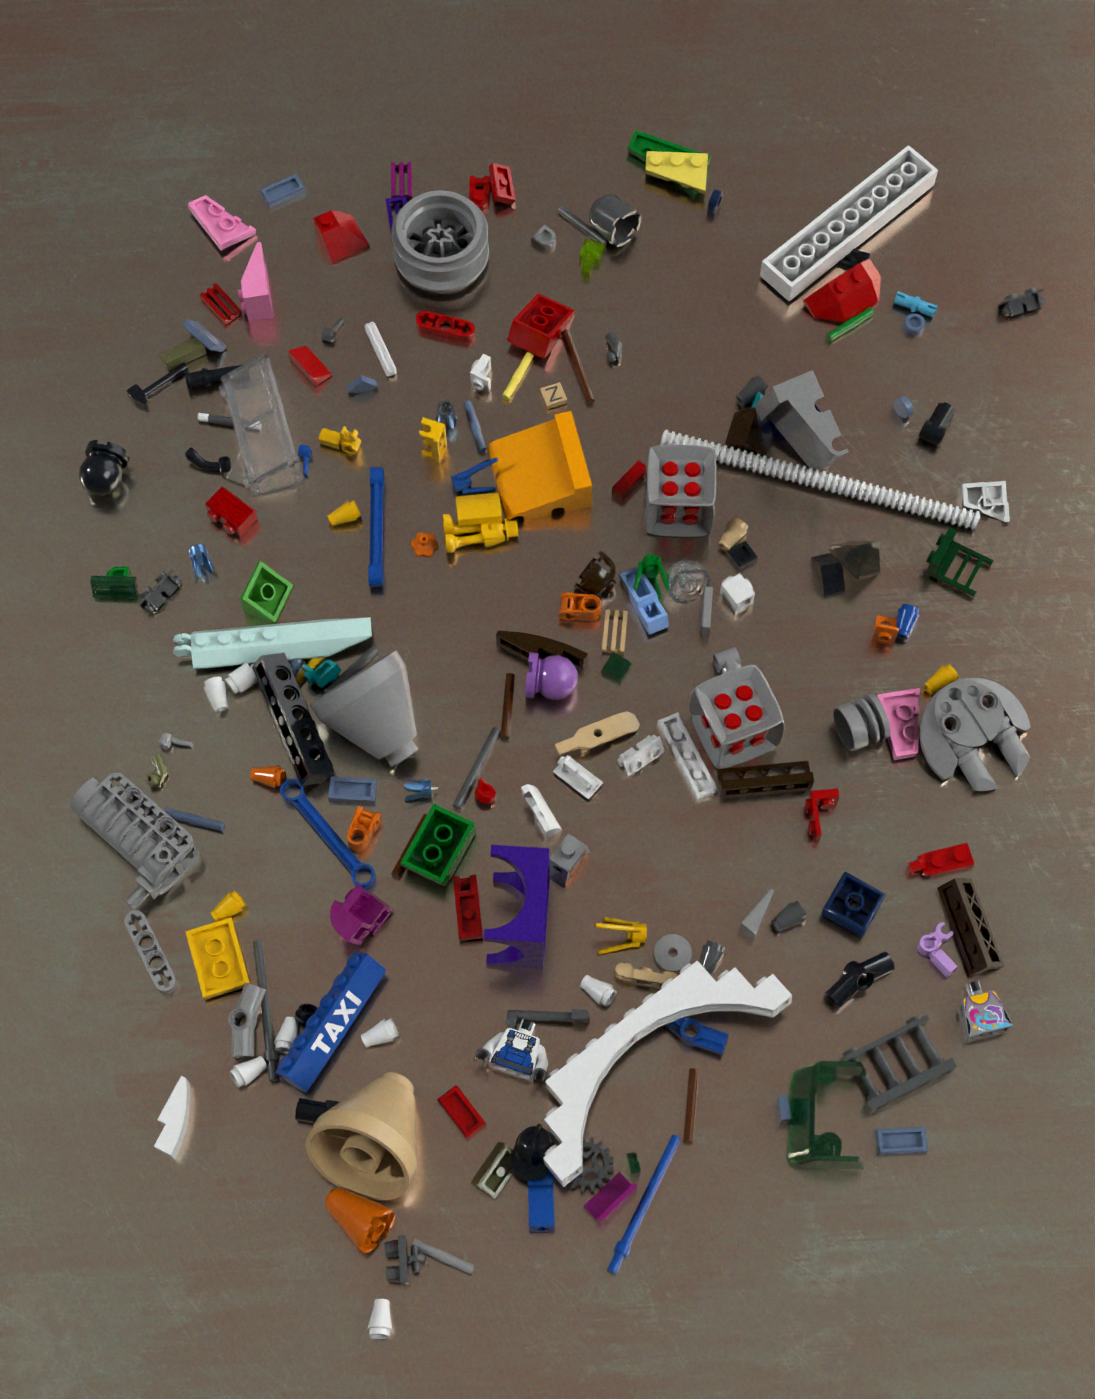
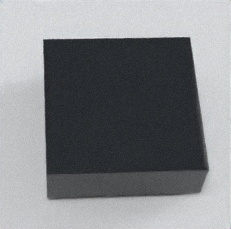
M746 540L727 551V556L739 571L758 559V556Z

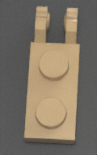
M620 962L615 967V976L620 981L623 980V982L662 989L661 986L665 981L677 977V974L674 972L664 971L663 974L655 973L653 969L648 967L634 969L630 963L624 964Z

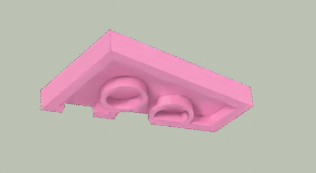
M206 195L188 203L190 212L220 250L256 235L254 227L251 225L248 227L241 222L242 219L236 215L233 217L225 211L224 207Z

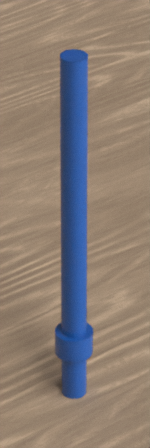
M671 1136L621 1241H618L614 1248L615 1254L607 1268V1271L613 1274L617 1273L624 1257H627L631 1250L630 1244L681 1140L678 1136Z

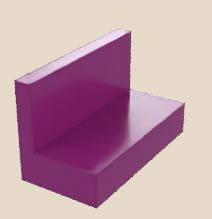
M619 1171L583 1208L601 1226L637 1191V1185L635 1183L631 1184Z

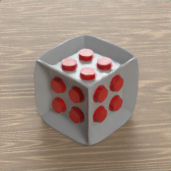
M657 445L650 447L646 460L645 531L652 535L669 537H700L709 535L712 532L715 518V450L697 445Z
M756 665L743 666L713 677L698 685L691 692L689 711L694 727L706 753L717 769L729 768L761 756L781 743L785 730L783 715L766 678Z

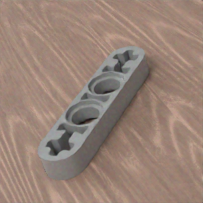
M139 910L130 911L125 916L124 923L155 987L162 994L174 992L178 984L177 979L145 915ZM136 917L140 920L139 924L143 931L138 932L135 925L132 924L133 918ZM145 936L151 937L152 943L149 947L143 948L139 945L141 938ZM153 957H161L162 964L159 967H150L149 962ZM164 972L166 978L170 980V986L165 987L161 985L163 981L159 973Z

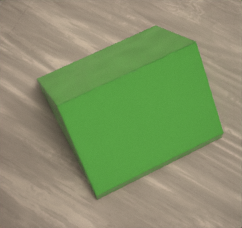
M258 561L240 597L244 613L275 623L293 584L263 562Z

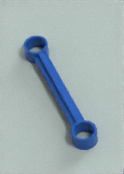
M370 467L369 587H383L384 467Z
M288 779L284 781L280 788L284 802L289 805H295L351 872L355 887L359 884L366 889L371 888L376 881L372 866L361 863L306 798L304 788L299 780ZM290 786H298L301 789L300 794L295 798L286 797L284 794L285 790ZM361 870H368L372 873V877L367 883L357 882L355 875Z

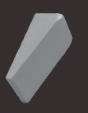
M773 889L767 891L741 922L740 931L752 940L755 939L774 893Z

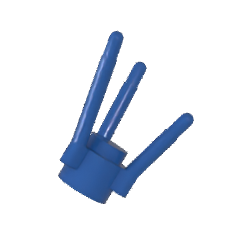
M498 458L487 459L464 472L452 475L451 480L455 491H462L463 495L495 491V487L469 488L468 486L472 485L469 475L497 462Z

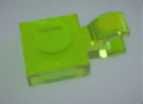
M585 239L579 255V260L583 261L581 265L583 267L582 274L589 275L592 265L600 264L605 244Z

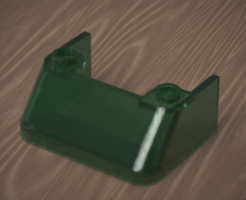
M820 1061L799 1068L793 1073L790 1099L792 1118L789 1125L788 1155L795 1166L800 1168L864 1170V1164L859 1156H834L835 1147L832 1140L824 1135H815L817 1087L830 1086L834 1083L837 1076H866V1070L862 1062Z

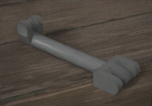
M572 1009V1012L508 1010L506 1019L507 1027L515 1030L517 1029L518 1020L522 1019L529 1021L572 1022L573 1025H588L590 1023L588 1011Z

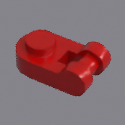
M470 176L469 200L475 203L481 211L487 209L490 203V176H484V178ZM476 186H484V189H476Z

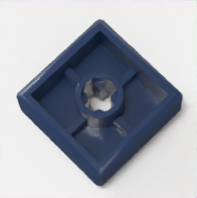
M844 872L825 904L822 915L863 937L884 901L886 894L848 872ZM853 900L856 901L857 907L852 908L850 906V903H852Z

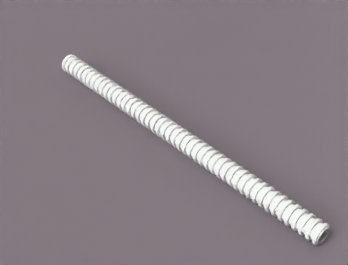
M667 429L663 432L660 445H697L709 447L715 450L716 461H720V464L724 462L727 466L733 465L734 468L739 466V469L746 468V471L750 469L753 473L758 471L761 475L766 473L765 476L772 475V478L777 476L780 480L785 478V481L792 480V483L796 481L799 485L804 483L806 487L811 485L812 488L818 487V490L823 488L825 492L830 490L833 494L838 492V495H841L842 493L845 494V497L851 496L852 499L857 497L859 501L864 499V502L871 501V504L876 502L878 506L883 504L886 508L891 506V509L905 510V513L910 511L913 515L914 513H917L918 516L925 515L924 518L929 516L932 520L938 519L939 522L944 520V523L958 524V527H961V525L965 526L966 529L971 527L973 531L977 528L980 518V512L976 511L974 513L972 509L967 511L964 507L963 509H959V506L955 508L952 507V504L946 505L945 502L940 504L937 500L933 502V499L926 500V497L921 499L918 495L916 497L912 496L911 493L909 495H906V492L899 493V490L894 492L892 488L887 490L884 486L879 488V485H876L875 487L872 486V483H869V485L865 481L860 483L857 479L856 481H853V478L846 479V476L841 478L838 474L834 476L831 472L826 474V471L819 472V469L814 471L812 467L807 469L806 466L799 467L800 464L795 466L793 462L788 464L785 460L780 462V459L773 460V457L769 459L766 455L761 457L758 453L757 455H754V452L747 453V450L743 452L739 448L734 450L732 446L727 448V445L723 447L720 443L715 445L713 441L708 443V440L701 441V438L696 440L694 436L689 438L688 435L682 436V433L677 435L674 431L670 433Z

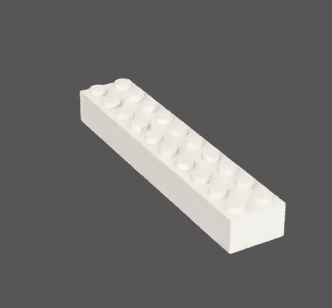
M908 145L762 261L760 276L784 298L791 301L853 249L857 248L933 187L938 169Z

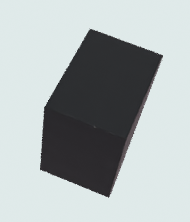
M833 552L811 557L823 596L828 597L845 593L842 561Z

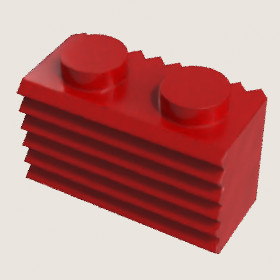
M223 486L205 503L207 516L214 522H221L224 529L232 535L235 533L241 537L258 519L253 508Z

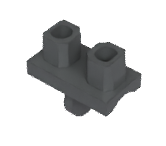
M405 1235L398 1236V1240L384 1243L386 1258L399 1256L398 1266L386 1267L387 1282H400L402 1286L410 1285L408 1264L412 1265V1273L420 1272L419 1263L426 1262V1256L418 1255V1246L410 1247L411 1256H408L407 1238Z

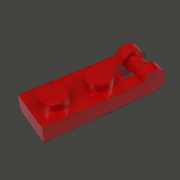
M476 874L469 875L468 878L453 877L459 941L481 939L483 934ZM470 887L471 891L461 892V888Z

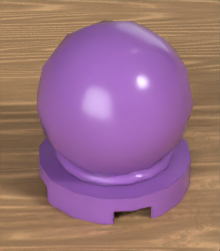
M529 653V671L526 676L525 697L534 698L535 693L539 692L545 698L559 700L564 699L575 690L578 683V672L568 658L552 655L541 660L539 653Z

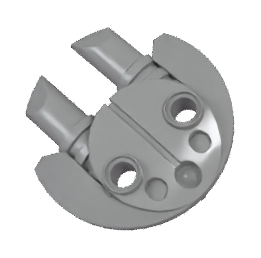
M966 678L944 686L930 699L921 718L920 743L929 766L942 780L953 776L956 766L959 765L974 791H990L998 789L979 757L978 753L980 752L977 747L992 740L993 743L998 745L1017 777L1029 762L1030 755L1015 731L1024 732L1031 728L1022 704L1008 689L987 679ZM983 698H986L988 700V708H986L983 705ZM945 720L951 723V731L945 727Z

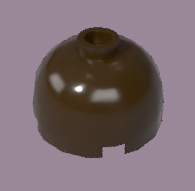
M602 551L597 553L600 555L598 560L593 557L579 576L582 580L580 584L577 582L574 584L577 589L585 594L600 595L605 590L609 592L616 583L613 580L616 574V566L613 560Z

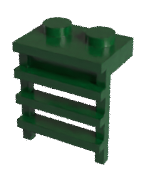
M949 527L946 534L941 533L936 542V545L939 547L936 552L932 550L926 562L929 563L925 576H932L938 579L937 582H944L950 585L952 589L955 587L961 590L964 595L967 593L975 597L977 591L969 587L982 563L984 562L991 566L994 560L955 542L957 530ZM958 552H964L967 555L953 580L946 577ZM972 556L978 559V562L964 586L957 581Z

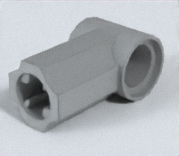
M736 647L713 654L714 664L719 673L723 674L741 667V659Z

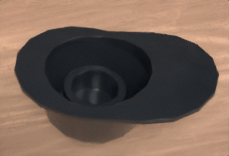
M538 1123L536 1126L523 1130L516 1139L512 1153L511 1167L513 1172L525 1181L541 1179L549 1170L543 1158L546 1156L545 1152L555 1145V1140L548 1131L542 1128L541 1124Z

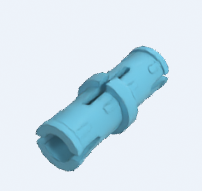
M900 291L897 292L893 303L910 309L912 313L918 312L931 318L934 317L938 305L921 300V297L916 296L915 298Z

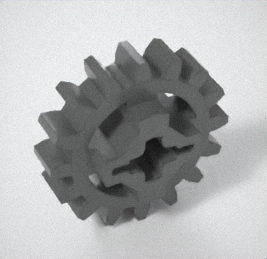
M590 1137L589 1142H585L583 1138V1149H590L589 1152L583 1153V1162L586 1163L592 1158V1168L587 1167L586 1170L584 1169L580 1175L572 1180L573 1189L579 1185L583 1193L586 1187H589L590 1191L594 1192L595 1185H598L601 1189L604 1187L603 1179L610 1181L611 1177L607 1172L614 1171V1167L609 1165L614 1162V1157H607L610 1148L602 1149L603 1141L600 1140L597 1144H594L593 1137ZM599 1155L603 1159L604 1169L597 1162ZM594 1176L596 1178L590 1181L584 1180L586 1177Z

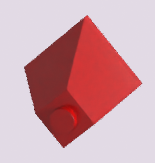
M330 210L313 218L315 233L332 263L370 248L352 214Z

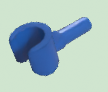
M300 444L298 456L304 457L303 475H308L309 459L312 456V451L309 446Z

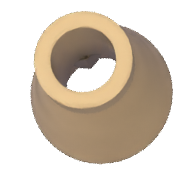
M737 517L729 520L718 545L726 551L730 550L747 533V524Z

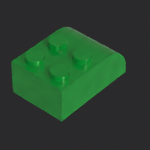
M433 803L400 865L445 886L453 876L476 834L475 823Z

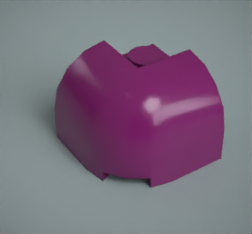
M357 884L354 889H351L346 894L344 903L334 900L330 909V920L332 927L348 942L358 945L362 944V939L369 933L374 935L393 909L372 892Z

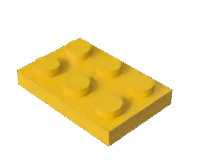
M232 917L185 931L204 1000L242 989L245 982L250 984Z

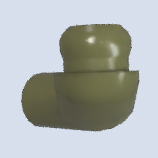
M162 754L151 757L155 770L153 773H150V776L147 775L146 782L152 787L160 786L168 774Z

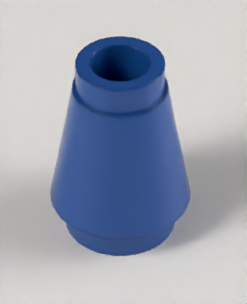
M902 604L901 608L898 609L896 627L899 628L897 637L908 639L920 616L917 607L910 604Z

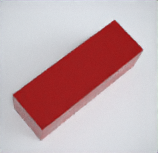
M638 460L614 484L612 494L623 501L647 476L646 465Z

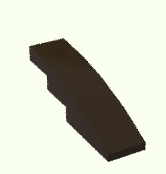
M498 630L496 633L497 644L527 660L529 659V653L534 652L539 653V657L542 658L552 655L563 656L581 669H584L588 663V653L566 643L523 632Z

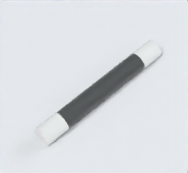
M198 413L197 420L201 422L255 430L262 429V422Z

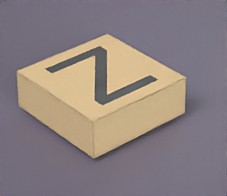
M560 382L540 388V393L547 409L567 404V398Z

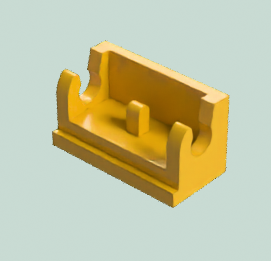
M423 417L421 420L423 431L419 430V435L424 438L423 444L431 447V452L421 450V454L440 464L447 448L445 424Z

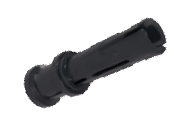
M248 363L214 370L202 368L201 371L189 373L184 371L188 390H191L192 387L203 385L209 387L211 383L251 377Z

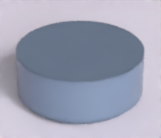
M909 314L906 316L903 324L905 332L910 335L921 334L925 327V319L919 314Z
M900 396L894 400V409L901 418H907L913 414V405L906 396Z

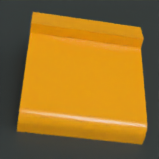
M572 411L554 414L553 420L497 439L488 444L487 450L490 460L498 458V461L491 464L507 521H511L512 518L522 516L524 521L550 516L553 509L560 507L564 509V512L592 507V483Z

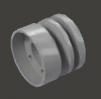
M868 693L863 698H856L855 705L851 702H846L833 709L837 731L843 743L850 751L854 752L866 747L868 739L876 743L879 739H886L890 736V725L886 712L879 699L873 693Z

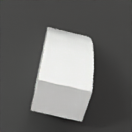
M183 1076L180 1077L157 1119L164 1128L154 1145L158 1152L174 1160L182 1146L190 1115V1083Z

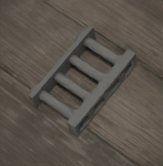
M916 1015L906 1021L907 1025L858 1050L853 1047L843 1053L844 1057H842L839 1063L840 1066L844 1067L851 1064L869 1095L867 1097L868 1101L863 1106L868 1115L953 1072L957 1067L953 1058L946 1061L944 1058H940L922 1027L929 1020L927 1015L921 1018L919 1015ZM914 1031L932 1062L930 1064L932 1068L926 1071L919 1069L901 1038L902 1036ZM891 1042L894 1043L911 1073L909 1075L911 1079L902 1082L901 1079L898 1080L880 1049L881 1047ZM869 1053L873 1054L890 1084L888 1086L889 1090L882 1094L880 1090H876L859 1058Z

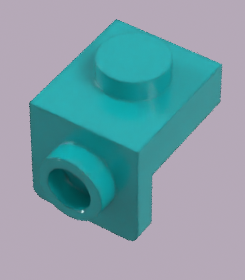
M329 659L324 661L315 670L306 664L301 666L305 672L303 676L306 681L311 685L316 684L321 688L327 683L334 681L337 674L342 671L337 663Z

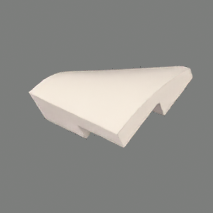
M1006 481L961 485L963 506L1005 523L1010 522Z
M529 784L522 786V795L533 811L535 821L545 838L548 839L563 831L538 788Z

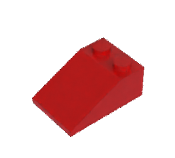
M537 293L512 320L507 341L544 359L555 346L561 336V332L566 328L575 310Z

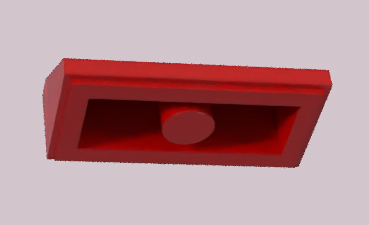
M307 346L288 351L290 360L315 387L332 376V373Z

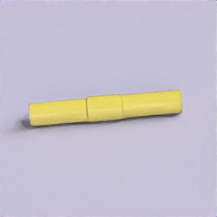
M530 352L525 354L502 394L503 399L509 400L534 357Z

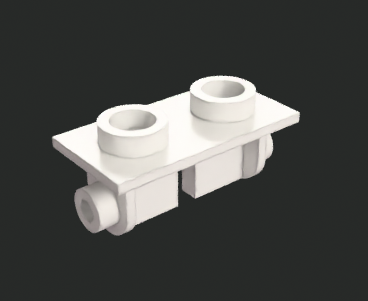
M648 735L636 744V747L639 749L638 751L630 748L619 755L620 758L617 759V762L621 767L624 766L628 777L665 752L660 736Z
M569 755L566 757L562 756L557 762L559 765L553 771L588 800L603 784L601 780Z

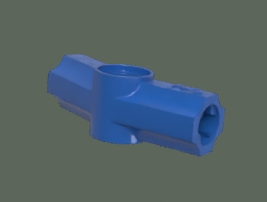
M689 1016L665 1024L667 1028L680 1038L685 1046H696L720 1055L724 1052L729 1036L728 1033L701 1025L697 1020L691 1019ZM687 1029H693L697 1032V1035L688 1037L684 1032Z

